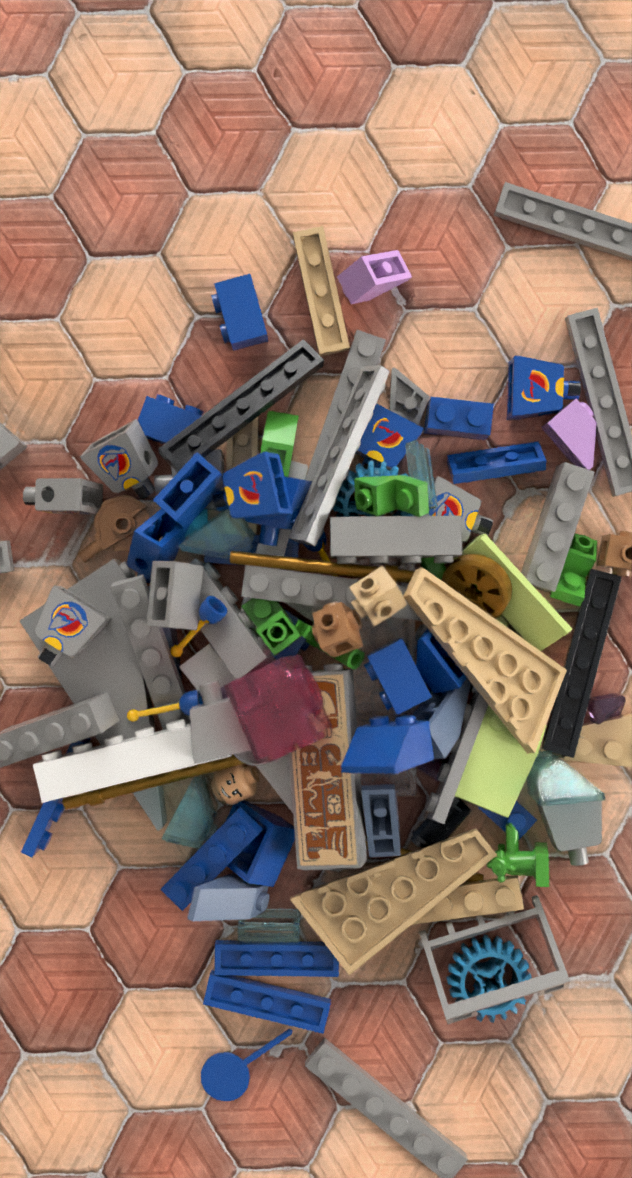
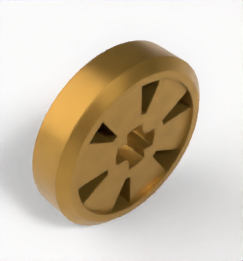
M467 554L456 558L442 576L441 581L493 618H497L503 613L512 597V584L506 571L497 562L483 555ZM472 584H476L477 589L481 592H476V588Z

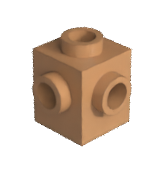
M620 531L619 535H603L597 566L611 568L613 575L631 577L632 532Z
M332 602L326 604L322 610L312 613L315 623L312 627V632L321 650L335 658L363 647L359 629L362 628V623L356 610L350 609L342 602Z

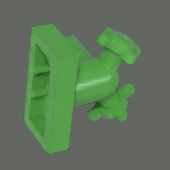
M511 822L506 824V851L504 844H498V850L495 851L497 856L488 862L486 866L492 868L500 883L504 882L505 875L509 874L533 876L536 880V887H549V853L547 842H534L535 849L533 851H519L518 830Z

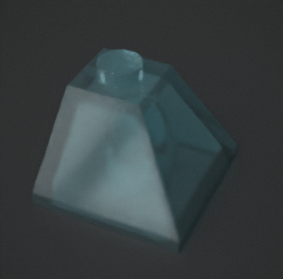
M538 751V755L527 776L528 794L540 806L605 800V794L561 758L552 755L551 751Z
M204 775L196 776L191 781L161 838L162 840L199 849L203 841H207L215 833L218 826L213 824L217 814Z

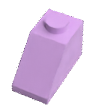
M395 250L361 256L338 275L337 278L342 286L343 293L350 303L356 304L369 301L408 281L412 276L400 252Z
M575 399L541 428L573 465L590 470L594 463L597 422L593 418L594 413L586 403Z

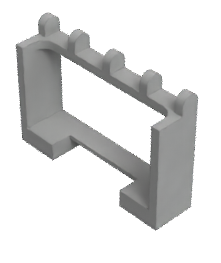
M538 895L531 897L535 908L516 914L514 911L507 912V917L488 923L484 922L482 915L476 916L478 926L455 932L452 922L446 923L449 935L430 941L425 930L419 932L447 1024L477 1016V1011L524 996L534 993L541 996L569 987L570 979ZM537 918L553 961L555 972L452 1004L447 1003L432 950L528 919Z

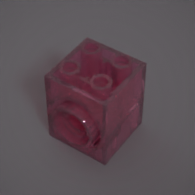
M301 655L282 657L223 685L256 761L267 756L269 762H272L297 750L295 743H297L300 749L326 737L323 730L332 727L323 706V698L319 686L312 673L306 668Z

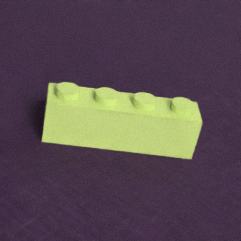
M486 534L476 536L462 549L461 556L478 554L494 560L506 571L510 578L512 597L503 613L495 618L497 621L509 627L514 633L540 651L572 630L568 623ZM472 584L476 588V592H481L477 589L476 584Z

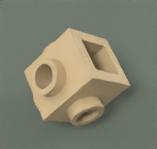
M383 566L349 587L356 598L351 602L361 619L367 616L374 627L408 605L397 584Z

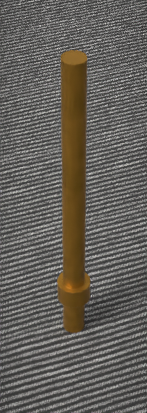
M231 551L230 564L364 578L379 568L375 566L337 564V562L239 551ZM385 564L384 569L395 583H410L415 572L398 569V566Z
M233 754L231 757L64 797L63 805L65 810L88 804L93 807L104 804L107 799L245 763L241 762Z

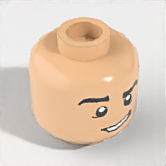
M248 764L215 771L214 779L211 781L212 791L219 801L235 805L256 794L259 774L254 766Z

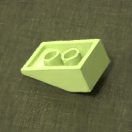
M488 705L454 797L509 818L538 755L547 725L544 728L536 752L526 753Z

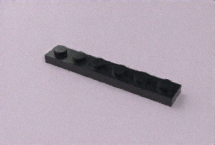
M303 339L159 448L160 455L177 473L196 452L205 458L324 366V359Z
M591 569L588 573L585 584V598L578 610L563 666L567 671L552 708L553 712L550 715L542 745L544 750L571 758L575 756L619 590L621 576Z

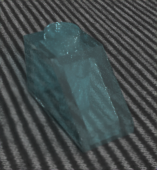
M227 509L185 536L178 546L185 552L228 559L231 551H249L252 548L250 543H252L255 533L245 519H233L230 510Z

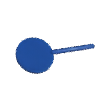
M291 1029L286 1030L244 1060L229 1052H220L212 1055L206 1060L201 1070V1083L204 1090L211 1097L220 1101H232L239 1098L247 1090L250 1081L247 1065L292 1035L293 1031Z

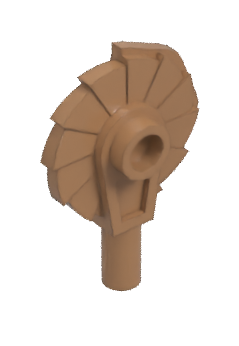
M122 495L104 501L93 521L96 531L95 540L78 553L81 560L86 563L100 551L114 548L113 551H127L129 553L134 531L150 518V515L145 510L148 506L129 495Z

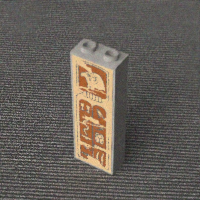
M342 663L325 664L324 670L312 671V665L293 666V672L284 674L283 681L297 869L361 868L367 860L361 773L341 772V764L357 728L353 669H343Z

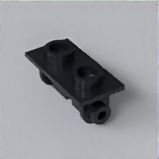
M454 797L444 824L426 818L416 831H412L413 836L410 840L417 847L421 848L450 837L472 810L461 799Z

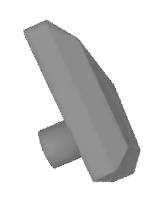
M392 368L389 410L419 425L430 396L399 370Z

